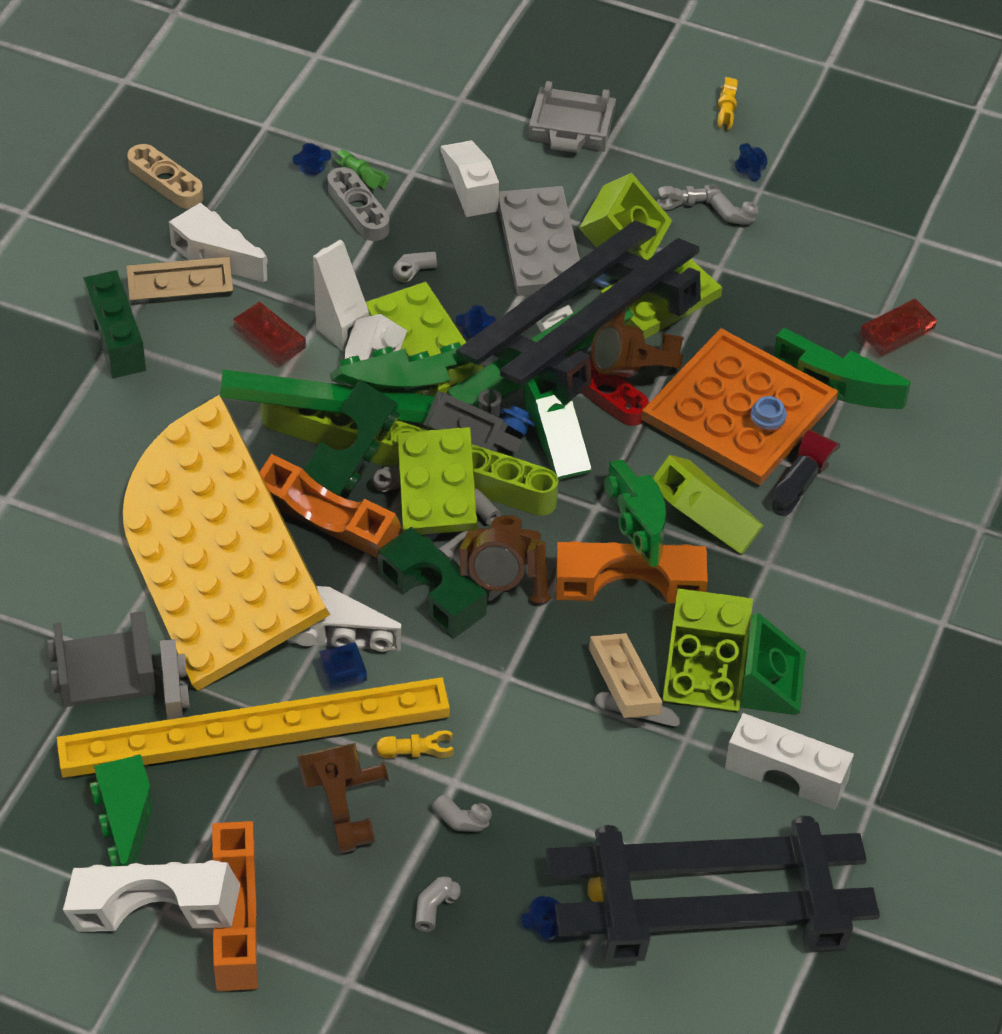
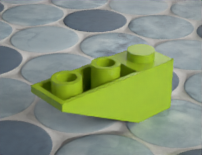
M669 455L653 477L663 497L670 504L740 554H744L764 527L757 518L691 460Z

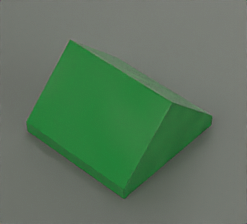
M758 612L752 614L740 708L790 715L798 714L801 709L806 651Z

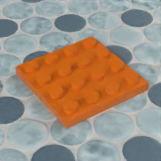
M720 328L642 410L641 420L760 486L803 439L806 431L811 430L837 401L838 391ZM765 396L778 398L783 403L787 412L785 423L774 430L762 429L751 420L752 406Z

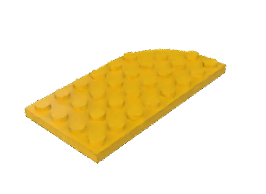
M220 395L171 423L146 449L132 472L124 497L123 524L129 546L171 639L176 641L177 653L185 654L186 673L190 682L199 691L331 614Z

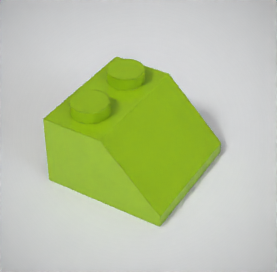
M630 173L603 185L579 229L597 248L634 220L656 228V235L632 252V254L648 260L657 250L672 219L637 178Z

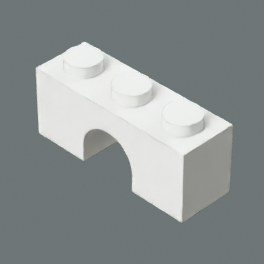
M743 713L729 741L725 769L761 783L766 772L769 770L785 772L792 776L799 784V797L836 810L849 780L854 754Z

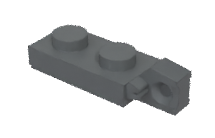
M439 391L435 395L423 424L435 430L470 427L472 444L495 452L500 447L517 453L523 441L505 433L508 424L504 423L503 419Z

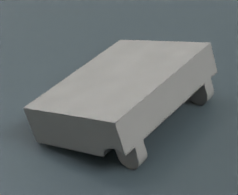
M546 81L545 88L540 87L529 124V140L550 143V148L553 150L578 153L583 148L605 152L615 113L616 98L610 97V90L603 89L602 96L553 89V82Z

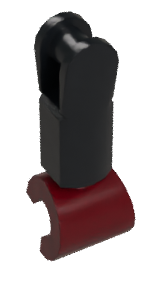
M810 429L806 431L800 444L798 458L788 470L784 479L774 489L772 510L775 514L787 516L794 510L801 496H803L817 476L818 470L823 472L828 468L829 463L827 461L831 454L840 448V443Z

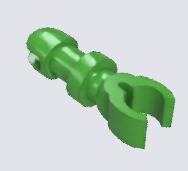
M346 150L337 151V154L342 157V159L334 158L337 165L352 169L365 184L373 189H377V186H380L382 189L386 188L389 180L388 175L371 168L369 163L363 159L357 160L353 154Z

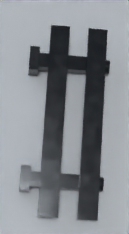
M634 220L456 349V354L476 365H480L493 355L508 362L507 365L500 369V376L521 386L533 377L539 376L556 384L558 397L569 402L592 384L590 355L580 350L571 357L564 355L566 352L646 292L667 300L669 312L679 317L701 301L700 271L689 267L681 274L674 272L700 252L699 246L677 238L646 260L632 254V252L655 236L656 228ZM603 273L620 280L538 342L520 335Z
M811 816L795 818L791 822V836L624 844L622 832L616 826L605 825L595 831L596 841L594 846L546 849L550 880L596 878L600 876L604 901L555 904L554 910L558 936L605 934L602 945L604 963L645 961L650 943L649 932L807 923L803 935L806 952L845 950L853 931L852 921L879 919L880 913L873 887L834 889L829 866L866 863L867 859L861 834L821 835L819 822H815V819ZM798 868L803 891L633 900L629 876Z

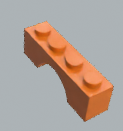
M273 454L270 455L260 471L279 511L377 559L378 550L403 533L395 513L366 499L361 502H355L342 498L318 484L302 468Z
M578 541L557 542L556 600L593 601L600 589L610 582L620 579H638L656 587L662 593L667 603H676L677 589L706 592L708 583L706 546H693L689 544L664 545L658 566L650 567L643 556L636 552L633 544H619L615 542L582 543Z
M253 821L212 823L213 860L227 862L240 883L232 927L213 929L216 991L258 989L256 855Z

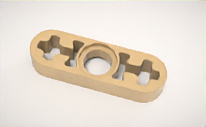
M139 144L133 146L128 151L130 172L181 208L191 209L195 205L202 203V182L156 148L148 144ZM162 173L174 175L170 179H159L157 177Z

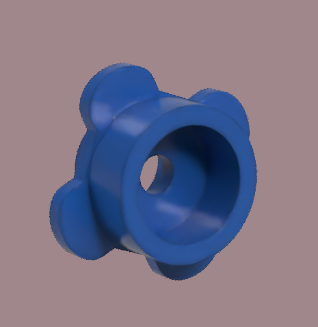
M512 405L510 410L504 408L500 411L503 415V422L508 424L507 429L525 436L528 428L535 426V423L529 420L531 414L521 408Z

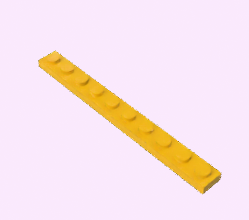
M443 677L56 738L62 778L95 773V765L141 754L143 764L148 765L450 717V706Z

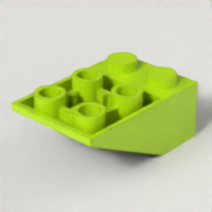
M677 589L663 702L739 712L753 598Z

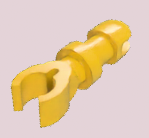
M725 77L724 86L721 87L718 100L720 112L717 125L721 129L722 124H726V130H729L733 126V112L737 107L735 95L738 80Z
M443 730L424 738H419V734H411V738L396 739V736L383 737L377 742V753L383 758H397V755L412 754V758L420 757V753L434 755L437 758H448L454 754V748L452 746L441 748L438 746V742L443 740L450 742L453 733Z

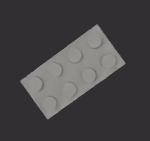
M563 186L499 191L498 208L517 296L532 295L580 260Z

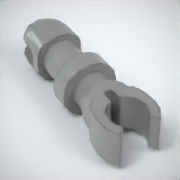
M705 185L704 188L694 189L693 186H685L684 190L672 186H663L658 189L662 198L670 197L665 200L658 199L657 203L663 210L674 209L682 203H685L686 206H693L695 202L702 201L710 204L712 197L722 192L716 185Z

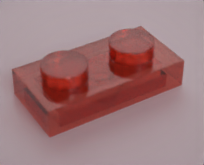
M913 299L863 324L860 335L883 356L935 329L937 319L917 299Z
M260 301L233 318L234 328L279 365L306 348V338Z

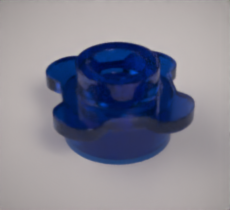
M306 143L302 146V151L299 154H295L292 159L293 163L299 166L303 173L316 175L324 171L325 161L331 159V152L327 149L322 150L313 143Z
M743 143L739 147L740 155L738 160L735 161V168L738 172L747 174L751 181H757L761 178L760 172L764 171L767 167L766 153L760 147H751L749 143Z
M474 305L467 313L456 316V324L462 326L463 334L470 339L497 320L494 316H489L484 311V307L480 305Z
M539 896L535 898L530 905L529 912L524 913L521 917L522 926L539 932L544 940L555 939L558 929L554 907L559 902L551 897ZM546 916L549 917V919L545 921L542 919V917Z

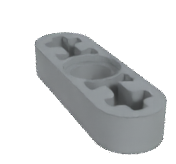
M339 167L330 171L327 177L328 193L361 236L370 241H379L387 237L389 234V215L355 171L346 167ZM357 200L367 203L362 207L350 205L351 202Z

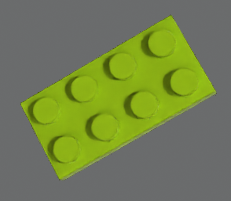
M427 282L365 302L369 316L382 314L407 330L401 349H405L407 357L424 351H428L429 356L440 354V348L457 342H460L462 346L466 343ZM470 362L465 366L447 370L450 381L438 388L415 393L435 396L437 391L446 394L449 389L480 371L483 367L481 364L476 365Z

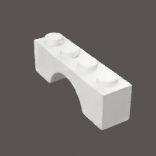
M214 860L193 864L170 862L166 865H143L133 863L128 866L106 867L103 865H93L87 868H73L63 911L77 932L116 931L121 922L132 911L145 904L159 901L178 905L192 928L232 927L240 883L227 862Z

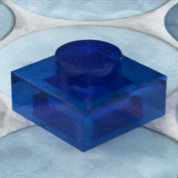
M356 642L319 651V661L330 690L367 681V671Z

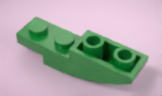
M783 328L776 335L773 356L837 390V400L883 409H903L906 406L911 381L878 365L852 350L842 358L786 328Z
M460 342L440 348L441 353L429 356L428 351H424L407 357L405 349L393 352L390 346L373 351L371 353L372 358L360 361L357 355L339 361L340 367L330 373L331 381L342 385L356 386L360 379L378 390L404 393L419 392L444 385L450 381L447 370L465 366L470 361L457 356L456 349L461 347Z
M624 460L610 461L609 475L605 477L604 486L607 496L612 498L620 509L619 527L621 533L627 536L634 545L636 552L643 556L650 567L658 566L663 552L666 518L662 492L651 475L636 476Z

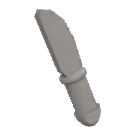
M602 692L596 695L595 703L600 709L620 712L613 696L609 692ZM662 706L661 715L641 717L642 719L675 727L680 724L677 714L665 706Z

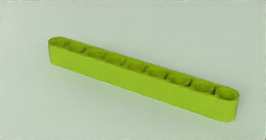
M260 403L262 423L271 430L318 445L322 442L335 450L347 449L357 439V424L344 413ZM397 420L391 431L383 430L376 441L381 444V447L371 462L386 467L395 464L399 465L398 433L429 430ZM472 444L475 489L481 491L490 501L538 516L548 515L556 509L559 480L554 471Z

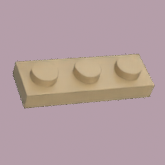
M230 257L126 266L130 301L233 292Z
M627 634L591 636L589 650L623 718L661 715L663 702Z

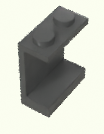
M145 611L130 613L131 632L66 641L63 640L61 622L53 623L55 639L47 640L50 663L57 662L58 664L57 670H51L52 686L54 693L61 692L64 707L156 695Z

